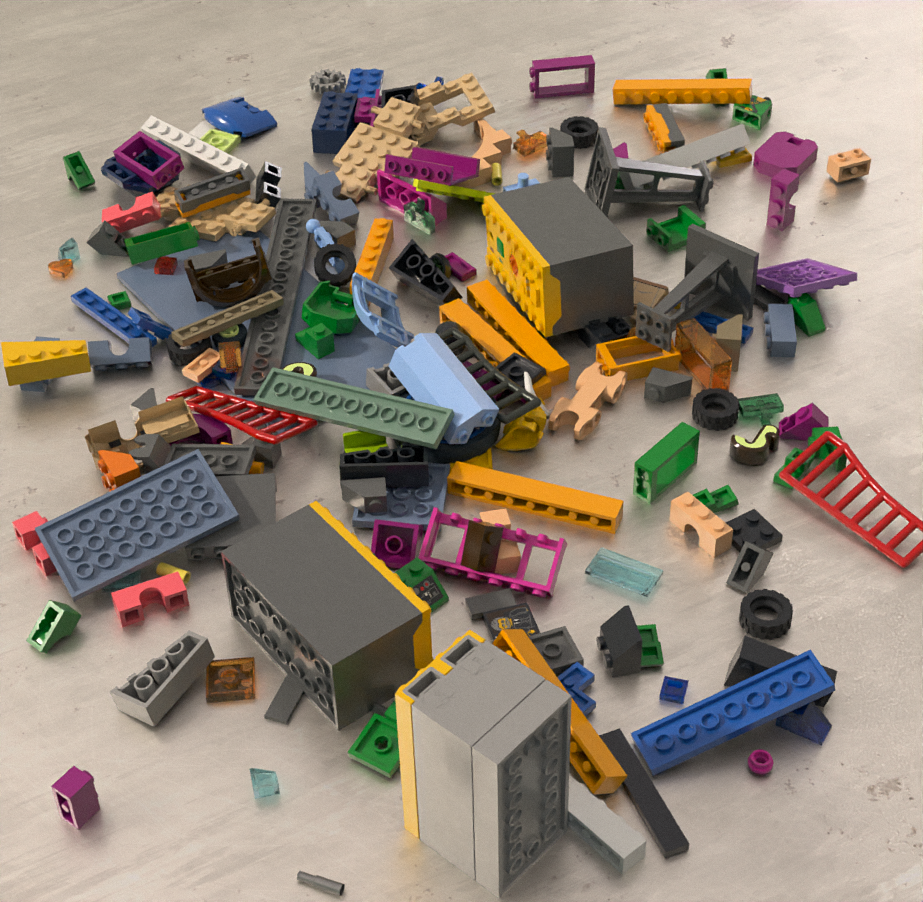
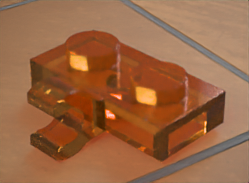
M525 130L516 132L520 138L516 139V142L513 143V149L524 157L547 147L546 134L542 131L532 135H528Z

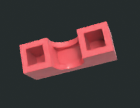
M153 192L136 197L134 206L128 210L123 211L119 204L102 210V222H108L120 233L161 219V205Z
M35 511L13 521L12 524L18 541L25 550L32 548L36 564L45 576H48L57 570L35 531L36 527L48 522L46 517L42 518Z
M178 571L111 593L114 609L122 628L144 621L143 609L149 604L159 603L165 607L167 613L189 606L187 589Z

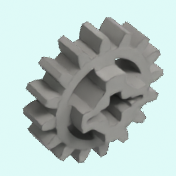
M329 69L320 70V73L315 72V75H311V78H309L311 90H314L315 93L320 92V94L329 91L340 92L346 85L345 74H341V71L336 72L335 69L332 71Z

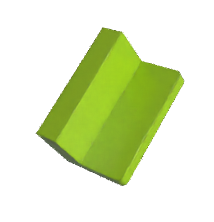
M360 430L343 433L344 453L367 449L370 452H376L380 447L388 446L385 436Z

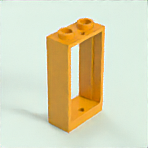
M636 336L596 344V361L603 364L602 372L607 377L614 376L619 371L627 372V381L648 377L653 367L671 372L679 370L681 353L674 346L673 339L669 352ZM661 350L664 356L622 365H616L614 359Z

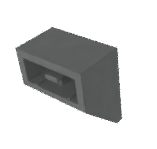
M549 128V135H546L548 171H551L552 178L573 177V137L555 128Z

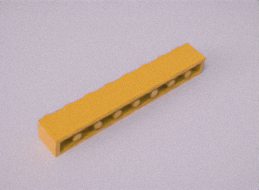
M752 78L616 80L613 86L614 104H750L752 98Z
M486 279L467 286V303L487 324H490L497 333L501 334L507 342L512 344L516 350L525 355L528 360L545 368V376L551 379L552 387L569 381V363L558 354L556 349H553L548 344L547 340L537 332L535 327H532L527 322L525 317H522L517 309L507 301L506 297L497 291L494 285Z
M458 298L439 306L440 323L446 321L458 323L462 327L464 334L470 337L476 347L494 367L514 352L526 358L525 355L516 350L512 344L507 342L501 334L497 333L490 324H487L479 314H476L461 299ZM544 375L532 385L536 396L542 400L551 397L552 388L551 379Z
M459 461L455 462L447 477L448 494L615 534L623 517V500Z
M523 629L501 630L492 643L494 646L541 675L545 680L550 681L567 692ZM572 699L570 762L593 795L614 793L625 780L627 774Z

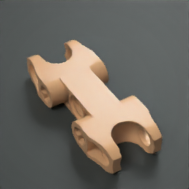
M595 362L586 368L577 379L576 391L578 392L572 399L561 397L555 404L549 418L548 429L556 431L563 425L575 426L574 439L582 440L592 433L601 419V411L598 409L605 401L615 404L621 397L627 383V372L619 371L614 376H603V364Z

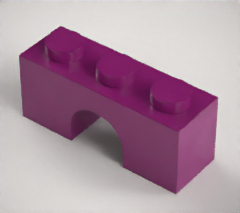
M783 168L771 179L767 226L783 231L794 222L796 206L789 202L793 194L798 191L799 174Z

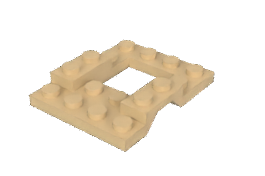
M473 73L465 74L454 81L447 82L445 85H441L440 81H437L424 88L417 89L420 99L418 106L422 110L417 121L424 122L425 126L422 130L414 127L410 137L413 141L419 142V145L433 140L438 129L450 123L465 126L495 112L492 103ZM463 93L471 106L464 107L460 111H457L454 106L439 114L433 107Z

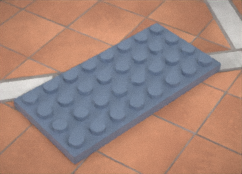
M199 449L36 527L35 531L71 598L75 602L240 518Z

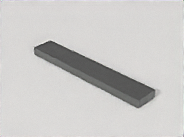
M287 674L264 718L287 725L304 695L303 690L306 686L303 685L300 688Z

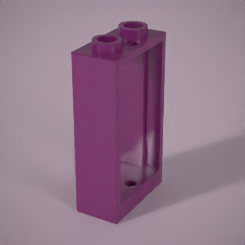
M592 55L532 61V67L529 68L530 78H532V82L529 83L530 92H533L535 99L594 93L595 62ZM585 68L584 83L539 87L540 72Z
M141 131L137 132L113 151L118 163L156 189H160L185 169L180 155ZM147 148L167 160L154 172L133 160Z

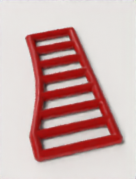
M199 386L191 387L166 398V402L182 396L183 399L197 394L199 396L184 400L191 411L217 419L245 432L255 439L275 445L318 425L316 419L259 406L255 402ZM211 399H215V401H212V402L207 403V404H205V405H199V404L204 403V402H206V401H209V400H211ZM227 404H233V405L228 406V407H226V408H223V409H221V410H219V411L215 410V409L220 408V407H222V406H225V405H227ZM245 408L250 409L233 417L229 416ZM262 413L266 414V415H264V416H262V417H259V418H257V419H255V420H252V421H250V422H248V423H244V422H243V421L248 420V419H250V418H252V417H255V416H257V415H259V414H262ZM278 418L283 419L263 429H255ZM295 423L300 424L276 436L271 435Z
M824 432L779 473V477L900 567L907 568L923 553V540L905 557L894 551L916 528L923 532V521L887 493L866 470L849 445L832 432ZM827 441L837 447L801 481L791 476L797 468ZM845 454L850 461L847 467L817 494L808 488L816 478ZM855 470L863 478L834 506L824 500ZM869 486L877 495L851 519L843 514L841 511ZM883 501L892 508L869 531L858 525ZM901 515L909 523L887 544L876 538L893 520Z

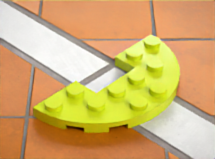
M414 179L413 181L416 191L453 196L469 200L470 196L474 197V201L484 203V196L495 194Z

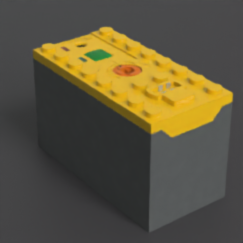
M570 177L484 196L482 212L486 216L488 246L487 255H485L486 264L491 267L494 275L498 276L501 284L505 285L508 293L513 295L515 302L520 304L522 311L527 313L529 320L534 322L537 330L541 331L545 337L584 328L592 320L600 319V322H608V317L617 316L616 319L634 315L633 244Z
M317 501L221 551L231 617L301 689L303 685L306 686L303 690L304 695L338 731L371 712L376 703L382 705L394 698L400 686L407 684L416 676L420 669L427 667L434 661L432 656L431 608L426 601H422L411 587H407L396 573H392L387 568L383 560L374 556L368 546H364L354 533H350L340 520H336L331 515L328 508L323 507Z

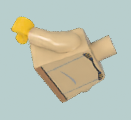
M633 277L634 315H631L629 321L636 325L637 304L641 302L654 308L669 294L668 286ZM682 301L673 309H680Z

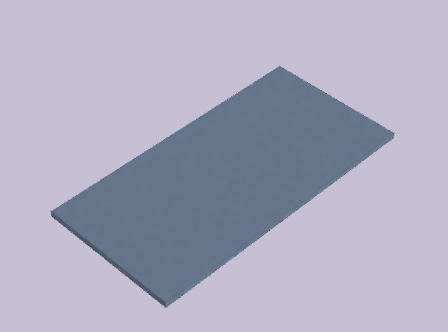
M260 230L257 232L246 231L242 236L237 235L236 237L226 232L216 242L200 238L197 241L198 247L139 263L118 272L117 278L165 326L170 327L174 331L230 308L196 301L184 268V260H187L189 256L226 249L228 262L256 254L252 244V239L255 238L260 239L266 255L270 239ZM303 268L282 368L290 363L306 362L314 365L317 369L318 378L370 390L366 386L367 369L372 367L375 369L383 368L384 364L390 363L396 348L376 337L374 332L368 329L361 320L351 333H333L335 352L319 360L295 340V334L310 327L301 318L303 303L320 283ZM236 282L230 284V286L225 289L234 288L243 283ZM251 319L242 323L245 325L247 333ZM212 342L213 350L225 355V362L216 368L213 373L234 393L244 345L234 350H223L216 347ZM192 343L190 346L186 347L188 349H191L198 346L199 343ZM236 395L238 398L254 402V395ZM262 413L257 415V417L259 418L266 414ZM278 418V419H276V420H274V421H271V422H269V423H267V424H265V425H266V426H269V425H272V424H274V423H276V422H279V421H281V420H283V419H282V418ZM295 423L291 426H288L282 430L275 432L274 434L278 435L300 424Z

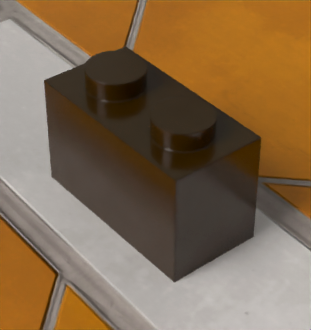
M469 520L461 565L474 571L495 573L503 527L489 522Z

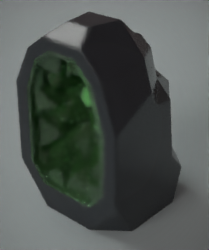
M435 253L430 259L450 280L451 265L449 260L443 254Z

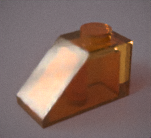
M240 342L218 343L221 369L226 370V373L238 372V368H243Z

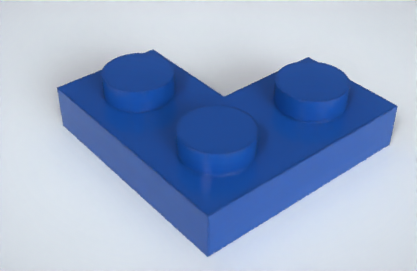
M133 307L130 308L128 315L141 331L147 332L149 330L154 332V336L161 340L168 339V336L172 334L173 330L170 327L154 321L149 314Z
M576 662L557 678L572 696V699L582 713L587 716L596 708V701L582 691L595 681V675Z

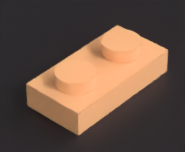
M208 348L182 369L183 376L199 383L225 362V355Z

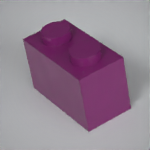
M72 766L51 786L60 818L78 830L100 810L99 796L95 790L94 778L86 770L81 771L77 767Z

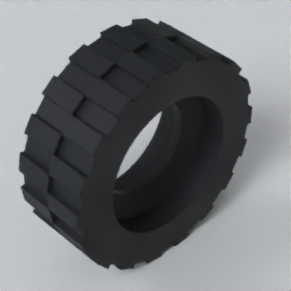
M574 116L565 119L561 123L560 131L573 137L574 149L588 148L596 142L599 126L595 120L584 116Z
M327 244V246L320 248V251L316 253V258H314L315 274L320 282L330 281V285L339 288L346 286L347 283L351 282L352 275L356 269L354 253L343 244ZM332 257H339L345 263L344 270L339 274H331L326 269V262Z
M172 334L166 340L170 360L179 366H187L208 348L213 349L210 336L195 342L199 343V345L191 349H180L181 345L172 339Z
M708 388L696 394L692 406V418L696 424L707 430L715 431L726 430L729 427L731 428L733 424H736L739 413V401L732 392L720 388ZM719 406L726 409V411L715 413L705 408Z
M754 590V592H749L742 599L739 614L740 625L747 634H751L754 638L757 637L762 640L780 638L788 632V629L790 630L793 606L788 598L775 590ZM762 608L775 611L778 617L774 620H763L756 617L754 612Z

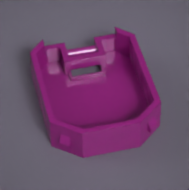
M786 131L775 132L755 151L753 165L760 174L772 178L783 168L801 176L816 161L818 146L815 141L795 137L794 134Z

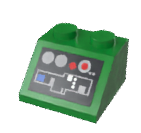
M415 558L394 572L407 587H411L414 590L415 594L422 601H426L429 604L431 613L449 601V597L433 569L419 558Z

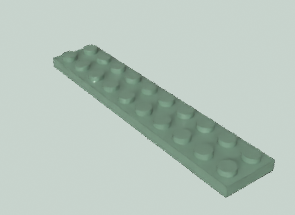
M272 367L253 399L255 404L433 449H437L455 415L453 409Z

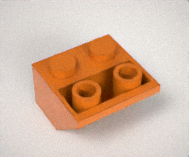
M107 450L98 451L100 460L97 461L101 473L104 474L101 480L105 489H110L109 492L141 477L139 467L131 454Z

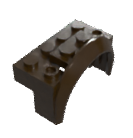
M259 238L252 239L256 254L196 272L192 259L184 260V268L197 302H207L218 307H232L254 298L261 291L264 284L272 280L270 267ZM236 282L243 283L237 287L225 289L229 287L230 284Z

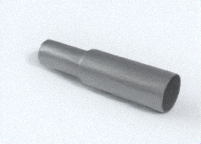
M299 871L297 874V880L339 896L343 894L345 888L343 883Z

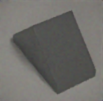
M154 388L147 390L131 404L134 421H137L139 418V411L157 405Z

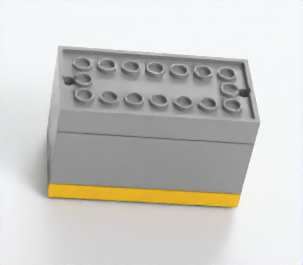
M469 630L462 637L456 638L448 649L439 653L434 661L427 667L420 669L413 679L407 684L400 686L395 693L404 828L418 839L420 838L423 843L473 880H476L477 883L493 895L500 898L568 831L572 696L487 640L485 641L484 638Z

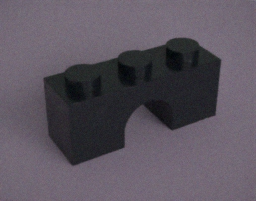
M266 161L264 162L256 178L255 204H260L264 199H267L270 202L269 207L276 208L281 198V188L277 187L281 179V167Z

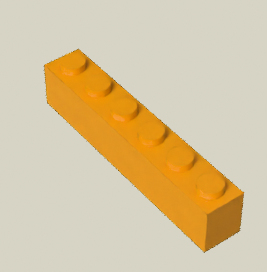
M384 218L374 219L355 269L356 273L376 284L379 282L394 239L393 220ZM351 280V283H350V285H349V286H350V294H352V280Z

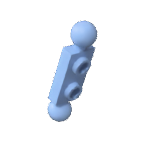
M310 219L307 221L306 230L315 235L314 241L319 248L325 247L327 244H334L330 233L325 231L318 220ZM332 257L328 260L335 267L338 274L344 270L345 263L341 258Z

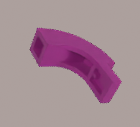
M193 414L200 431L199 433L169 443L171 447L172 444H180L187 441H198L204 444H221V442L233 444L231 429L224 422L202 414Z

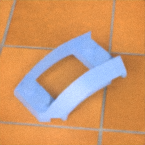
M356 272L353 273V303L361 322L373 331L376 337L397 348L402 345L404 347L409 345L414 334L406 331L403 327L399 307L395 304L398 296ZM366 300L381 307L382 317L370 312Z

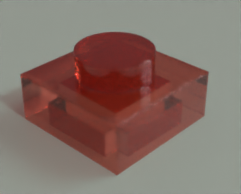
M159 257L154 266V273L174 275L178 264L177 258Z

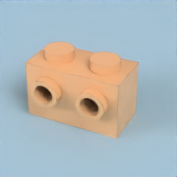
M860 148L828 156L827 172L837 182L868 175L871 158Z

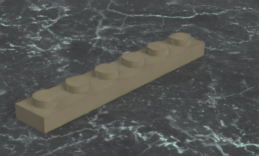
M273 290L172 331V339L182 347L190 346L192 343L206 339L213 334L225 331L232 326L241 324L244 321L284 305L283 297Z

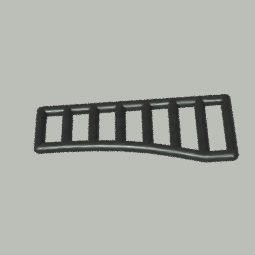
M454 327L438 334L443 341L452 336L458 339L447 345L452 352L465 345L469 350L457 356L461 363L473 357L477 359L478 362L466 368L471 375L483 368L489 372L476 379L480 386L493 379L501 382L485 391L490 398L508 388L514 392L495 403L499 408L496 416L497 420L504 424H509L541 405L542 402L539 398L520 387L494 367L469 336ZM521 398L528 401L527 404L507 415L500 411Z

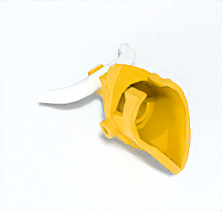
M524 372L525 390L536 396L528 372ZM539 398L542 402L539 407L504 426L502 432L504 436L495 446L505 451H521L536 447L540 443L544 434L543 430L546 420L550 418L553 409L548 411L544 406V401Z

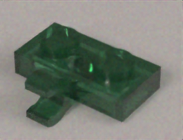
M418 197L417 204L413 201L405 204L404 221L429 235L435 232V217L424 211L425 201Z
M778 393L738 399L739 411L742 417L760 416L762 427L763 425H771L770 419L773 417L772 414L784 411V404Z

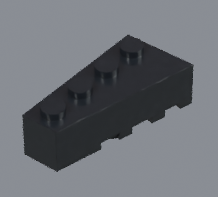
M410 443L401 444V448L389 449L388 446L380 447L376 452H370L367 449L340 454V485L341 480L385 477L386 487L429 486L428 447L421 445L411 446Z

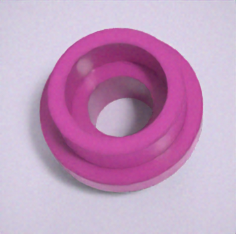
M759 749L755 750L748 757L747 764L754 773L766 774L773 768V759L769 752Z

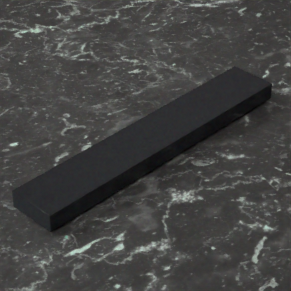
M621 729L599 735L627 774L622 785L664 857L666 858L688 850V840Z

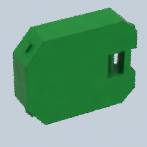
M330 281L320 282L303 303L301 318L310 327L322 323L334 334L351 333L360 321L355 311L353 294L341 292L339 287L330 285Z

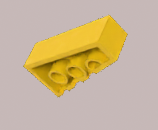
M86 340L1 342L4 368L9 386L92 372Z

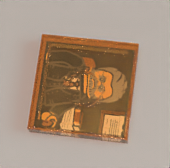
M255 657L212 660L206 667L207 703L256 699Z

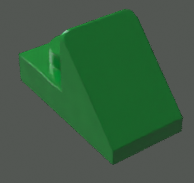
M80 151L63 157L68 180L73 179L78 190L95 184L96 181Z

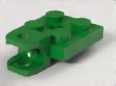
M395 701L392 702L384 713L385 717L374 713L347 752L350 758L389 778L393 776L400 765ZM387 741L388 747L380 750L377 744H383Z

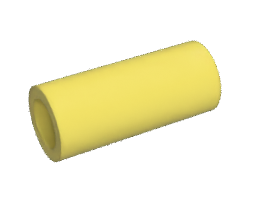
M493 163L491 165L493 170L491 173L492 184L499 186L503 182L501 165Z
M160 562L156 569V574L160 576L178 571L184 585L189 582L191 577L189 571L164 562Z

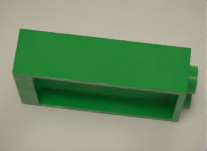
M190 222L124 239L131 263L134 265L198 247L197 241L200 240L196 227L192 226Z
M681 422L635 461L633 495L651 504L697 463L700 431Z

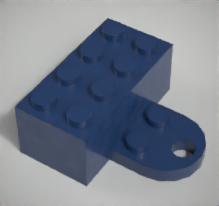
M333 91L323 93L311 128L313 153L338 154L359 125V122H355L354 118L358 94L351 92L335 93Z

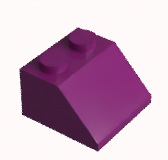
M375 519L371 544L372 553L378 559L383 560L387 567L402 568L415 558H418L424 525Z

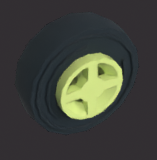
M242 323L232 326L225 331L213 334L211 336L212 342L216 347L223 350L240 348L245 344L247 329Z

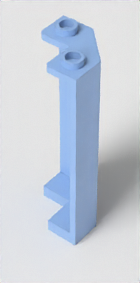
M419 333L413 337L415 341L406 347L402 345L395 350L388 367L415 401L453 409L455 415L443 437L449 444H465L474 427H489L493 424L499 408L437 333Z

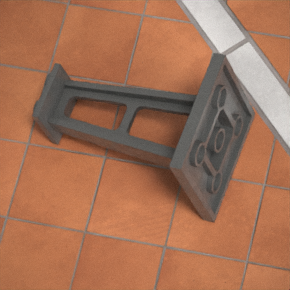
M599 127L584 190L589 199L606 217H608L611 203L696 201L701 212L704 211L705 205L709 202V191L713 188V178H711L709 168H707L704 160H701L697 170L615 157L607 129ZM619 171L654 176L652 186L648 190L615 189ZM661 177L695 180L692 190L657 189Z
M691 224L688 227L684 279L654 308L641 302L637 304L635 336L669 352L671 350L672 332L712 305L735 315H743L745 320L752 318L759 253L695 224ZM689 295H694L695 297L689 301ZM682 301V307L672 316L666 315Z

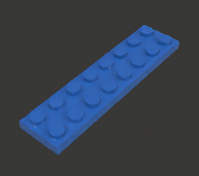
M810 649L631 733V736L651 774L654 776L836 691L835 684Z

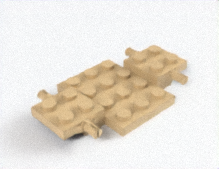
M391 97L383 108L376 106L371 108L372 113L378 114L373 122L374 127L360 122L333 159L334 166L340 167L339 171L335 173L342 184L338 197L344 199L351 198L353 202L358 203L365 194L370 193L376 196L378 188H374L377 183V170L384 171L386 154L412 159V148L420 147L419 142L410 140L408 137L413 132L414 127L422 130L425 126L424 122L417 121L418 116L422 112L420 106ZM390 174V175H392V176H394V177H396V178H399L398 175Z
M167 187L156 196L161 205V218L164 217L165 220L172 221L169 227L190 222L192 226L196 227L201 239L215 242L226 232L234 237L237 235L242 236L246 231L257 232L276 215L275 208L269 207V200L264 199L260 204H255V199L242 197L183 218L175 205L174 191L178 189Z

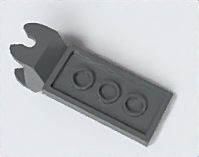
M143 434L137 436L134 441L138 445L145 447L130 450L129 454L135 460H142L147 474L199 449L215 477L248 475L257 450L255 445L172 444L171 447L160 434Z

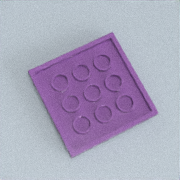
M805 258L758 269L756 285H764L767 289H776L779 293H788L791 297H800L802 293H816L819 289L828 290L833 289V286L849 285V282L857 281V273Z

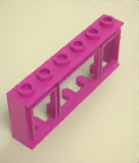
M433 508L418 557L432 568L433 571H437V568H440L452 576H458L460 573L467 575L466 578L479 582L480 579L488 580V584L496 587H501L504 584L510 586V589L516 592L523 593L524 590L532 591V595L540 598H545L546 595L553 597L565 549L568 545L565 539L560 538L559 541L551 540L544 534L535 536L527 534L525 530L520 528L514 531L506 529L502 524L495 523V525L503 527L501 539L525 544L516 578L497 573L474 571L461 565L469 519H465L457 513H452V515L444 514L438 508ZM473 518V521H482L481 519ZM441 524L465 530L455 563L431 557ZM533 547L556 552L546 586L524 580Z

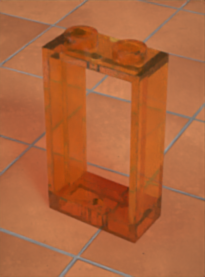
M695 318L676 323L675 347L681 353V364L703 389L720 388L729 392L732 359Z

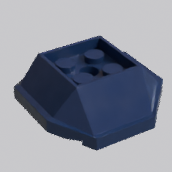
M156 140L160 144L164 145L165 147L180 155L181 158V154L179 152H177L170 146L166 145L162 141ZM148 148L133 159L152 172L167 161ZM115 156L107 159L104 166L101 167L104 176L135 197L150 192L155 194L179 180V174H177L160 189H156L118 163Z

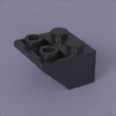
M617 316L608 317V322H600V319L589 321V325L579 329L578 337L596 355V344L633 337L635 330L623 318L616 319Z

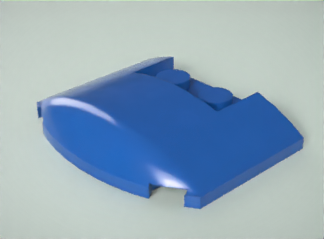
M236 97L202 109L204 118L211 125L230 134L242 132V137H248L277 126L276 120L267 110L261 111L259 108L248 104V102L244 101V97Z

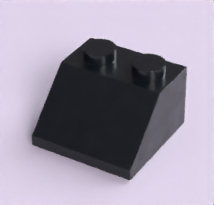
M627 605L600 626V636L596 638L598 650L603 651L604 666L610 670L612 678L640 673L643 640L631 609Z

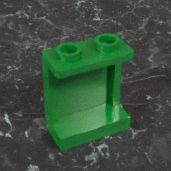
M682 205L678 207L677 217L661 223L655 222L652 218L647 219L646 232L659 246L667 252H671L687 245L688 227L691 224L706 229V223L689 208Z

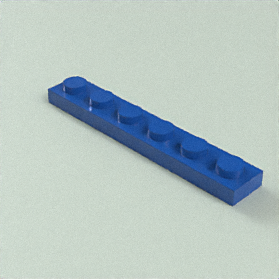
M87 287L71 295V301L127 343H129L130 338L149 337L152 341V347L158 344L155 336L148 331L144 332L138 329L137 325L130 318Z

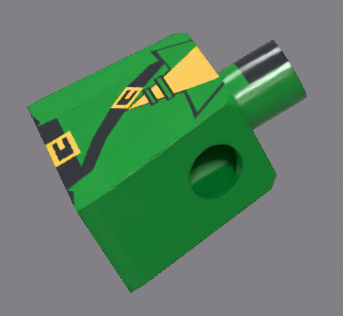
M752 95L750 104H734L732 120L761 130L771 118V99L769 97L760 98Z

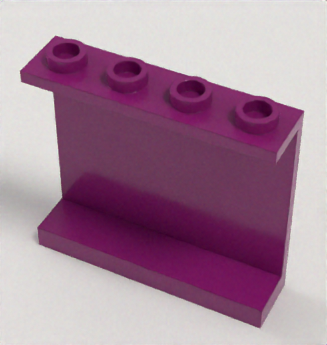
M413 147L412 159L386 154L384 173L451 186L479 177L480 159Z

